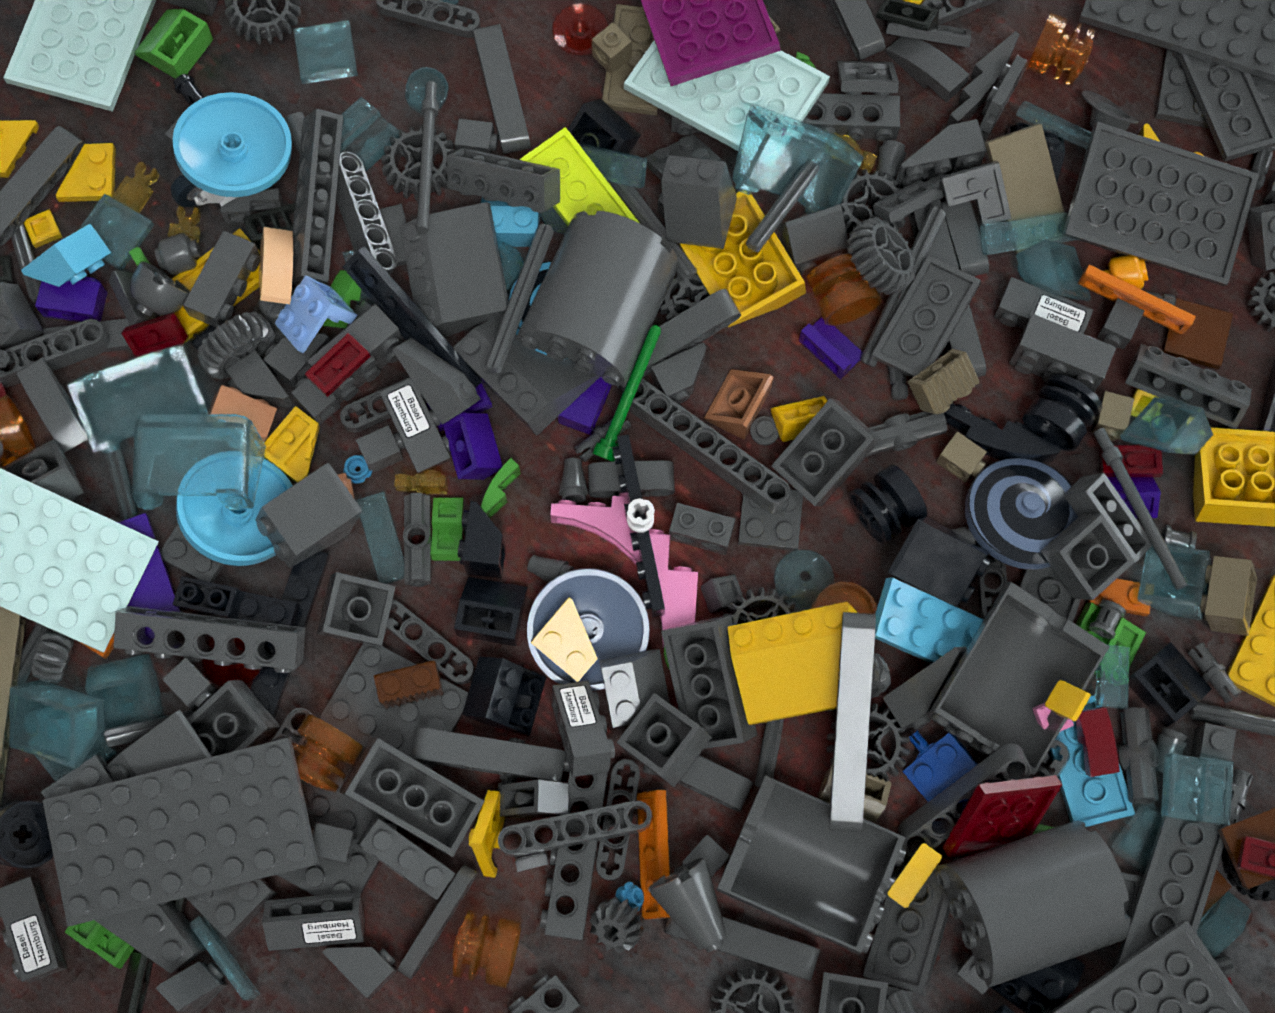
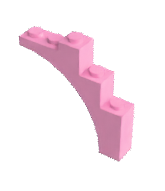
M627 493L612 496V507H606V504L600 502H590L588 506L576 505V502L570 500H560L558 504L551 503V523L575 526L594 533L616 546L635 565L636 562L641 561L639 550L633 551L630 533L635 531L629 528L626 520L624 504L629 503ZM650 529L649 534L665 606V614L660 616L662 630L695 622L698 572H692L691 568L682 566L674 567V570H668L670 535L664 534L662 530Z

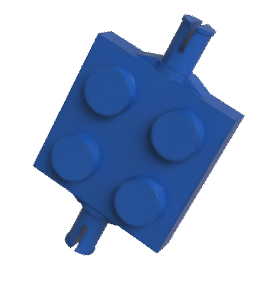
M917 730L909 738L920 753L915 761L902 772L929 802L977 766L978 762L950 732L939 741L929 745ZM963 799V800L959 801L958 803H964V802H966L968 799Z

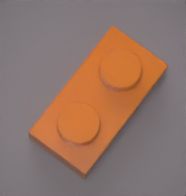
M1116 579L1094 600H1088L1087 603L1092 602L1100 607L1101 600H1109L1125 608L1126 613L1147 617L1150 614L1153 585Z

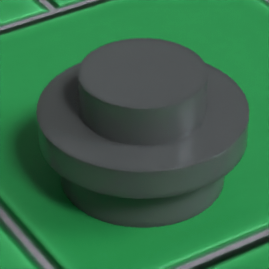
M762 416L755 419L751 424L750 435L757 444L767 446L773 444L778 439L779 434L773 418Z

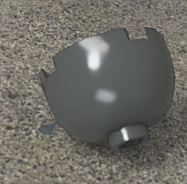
M144 261L139 263L130 280L131 295L138 302L136 308L150 317L154 313L164 316L179 311L187 299L190 290L178 280L174 282L167 276L166 272Z

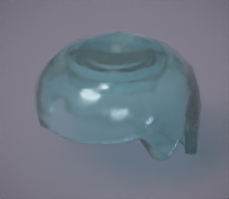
M421 67L413 71L406 83L404 92L406 102L411 109L420 114L422 101L425 99L426 82L434 81L437 83L436 100L439 102V109L443 107L447 99L448 82L444 75L434 68Z

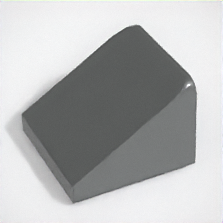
M735 574L710 579L701 586V591L710 613L728 609L729 603L738 605L736 596H743Z

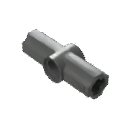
M924 411L911 416L909 414H899L887 419L884 424L869 427L881 441L867 456L893 449V451L905 450L916 445L918 441L946 433L948 429L944 413L932 414Z
M411 493L404 496V583L413 587H423L431 584V497L423 493ZM415 535L425 537L421 544L415 545L410 543V540Z
M1136 707L1127 708L1120 712L1123 745L1119 747V758L1127 775L1129 802L1143 805L1152 804L1159 800L1155 767H1158L1160 758L1157 745L1152 740L1149 710Z

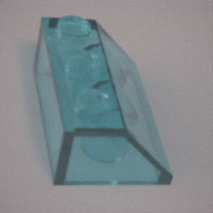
M41 680L10 687L9 747L73 769L79 768L104 730V700Z

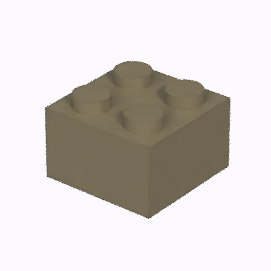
M1214 556L1212 566H1207L1205 583L1209 584L1208 595L1203 594L1201 600V612L1204 613V621L1208 622L1211 631L1249 636L1257 584V575L1253 562L1247 559Z

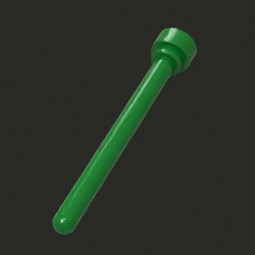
M653 325L650 327L604 439L601 438L599 443L596 442L592 454L614 462L612 447L617 446L615 444L617 436L621 431L661 334L659 326Z

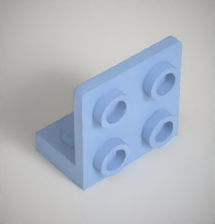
M305 275L301 283L295 288L290 305L286 304L284 309L280 311L275 325L297 351L304 353L327 318L335 323L341 320L351 325L357 314L332 287Z

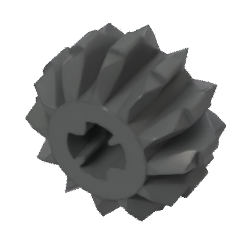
M48 629L45 631L38 643L32 662L31 671L33 677L48 683L60 682L68 667L74 640Z
M616 896L609 901L601 902L590 919L592 923L590 933L598 936L596 943L603 942L606 945V951L614 948L618 954L625 949L629 951L634 948L645 930L642 927L644 917L637 915L638 907L631 908L628 904V899L620 902Z

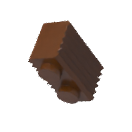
M435 660L374 675L379 702L387 710L389 706L392 708L395 705L400 707L401 703L404 705L407 702L412 704L413 700L416 702L419 699L424 701L425 698L430 699L431 696L436 698L437 695L442 696L444 693Z

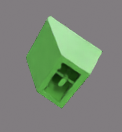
M184 9L166 10L134 53L176 79L182 74H188L214 39L205 21Z

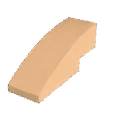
M263 227L259 267L260 300L290 305L293 275V231Z

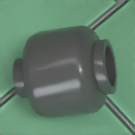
M179 233L161 239L158 248H155V256L162 271L166 270L169 274L176 275L194 269L197 266V257L201 256V251L196 240L191 241L185 233Z

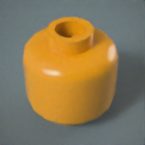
M1123 255L1112 258L1108 263L1109 269L1104 270V272L1139 289L1144 287V281H1148L1145 261L1136 256Z

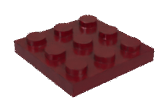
M1056 775L1036 776L1028 779H1011L1002 782L979 784L943 846L948 858L979 853L1032 835L1063 785Z

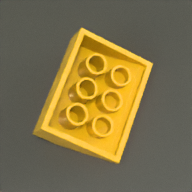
M748 187L736 193L737 200L724 249L679 243L686 256L696 267L697 275L709 295L719 290L727 289L741 316L728 327L781 308L806 294L805 282L775 232H773L759 252H754L747 247V239L765 217Z
M1210 427L1197 428L1193 486L1196 522L1275 527V432Z
M848 602L728 626L731 658L749 725L836 709L843 612L857 613Z

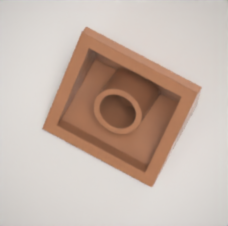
M731 369L704 419L745 440L751 424L758 416L771 391L774 377L771 374Z

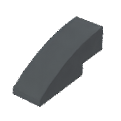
M901 36L885 50V53L924 89L929 86L945 102H948L967 84L969 73L943 52L921 39Z
M43 357L16 373L32 404L63 453L90 438L92 433L75 410V404Z

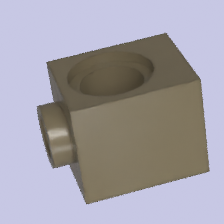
M612 22L592 39V56L610 74H613L632 58V41Z
M1105 391L1100 397L1103 408L1095 417L1091 433L1100 428H1105L1111 441L1120 440L1128 430L1134 398Z
M956 432L940 454L936 463L966 483L971 475L976 478L986 465L982 459L987 451L959 432Z

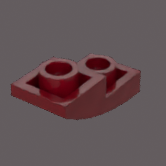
M1099 707L1082 710L1076 721L1077 740L1083 744L1085 774L1089 777L1119 773L1117 747L1107 708Z

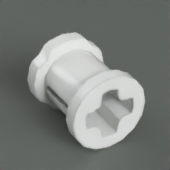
M638 498L629 504L627 524L632 531L644 533L652 528L655 509L649 500ZM639 511L640 514L646 513V519L635 518V512Z

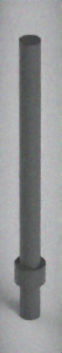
M434 81L426 82L425 99L421 105V114L424 116L416 228L419 233L428 232L434 127L435 117L438 115L439 102L436 100L437 83Z
M1105 428L1096 430L1093 434L1103 451L1102 457L1106 465L1111 466L1175 589L1181 590L1185 588L1187 583L1122 462L1123 456L1119 448L1114 447Z

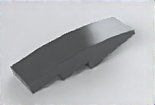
M1017 31L1012 33L975 64L971 75L973 81L962 90L958 101L961 105L950 114L946 127L968 121L986 101L993 86H996L1000 80L999 76L1003 68L1010 60L1020 35Z

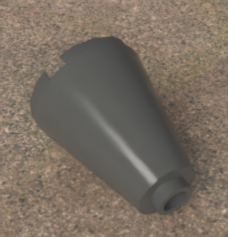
M698 858L674 869V873L667 877L665 875L660 877L648 887L653 898L698 950L706 949L707 952H711L724 944L722 939L727 934L708 864L704 858Z

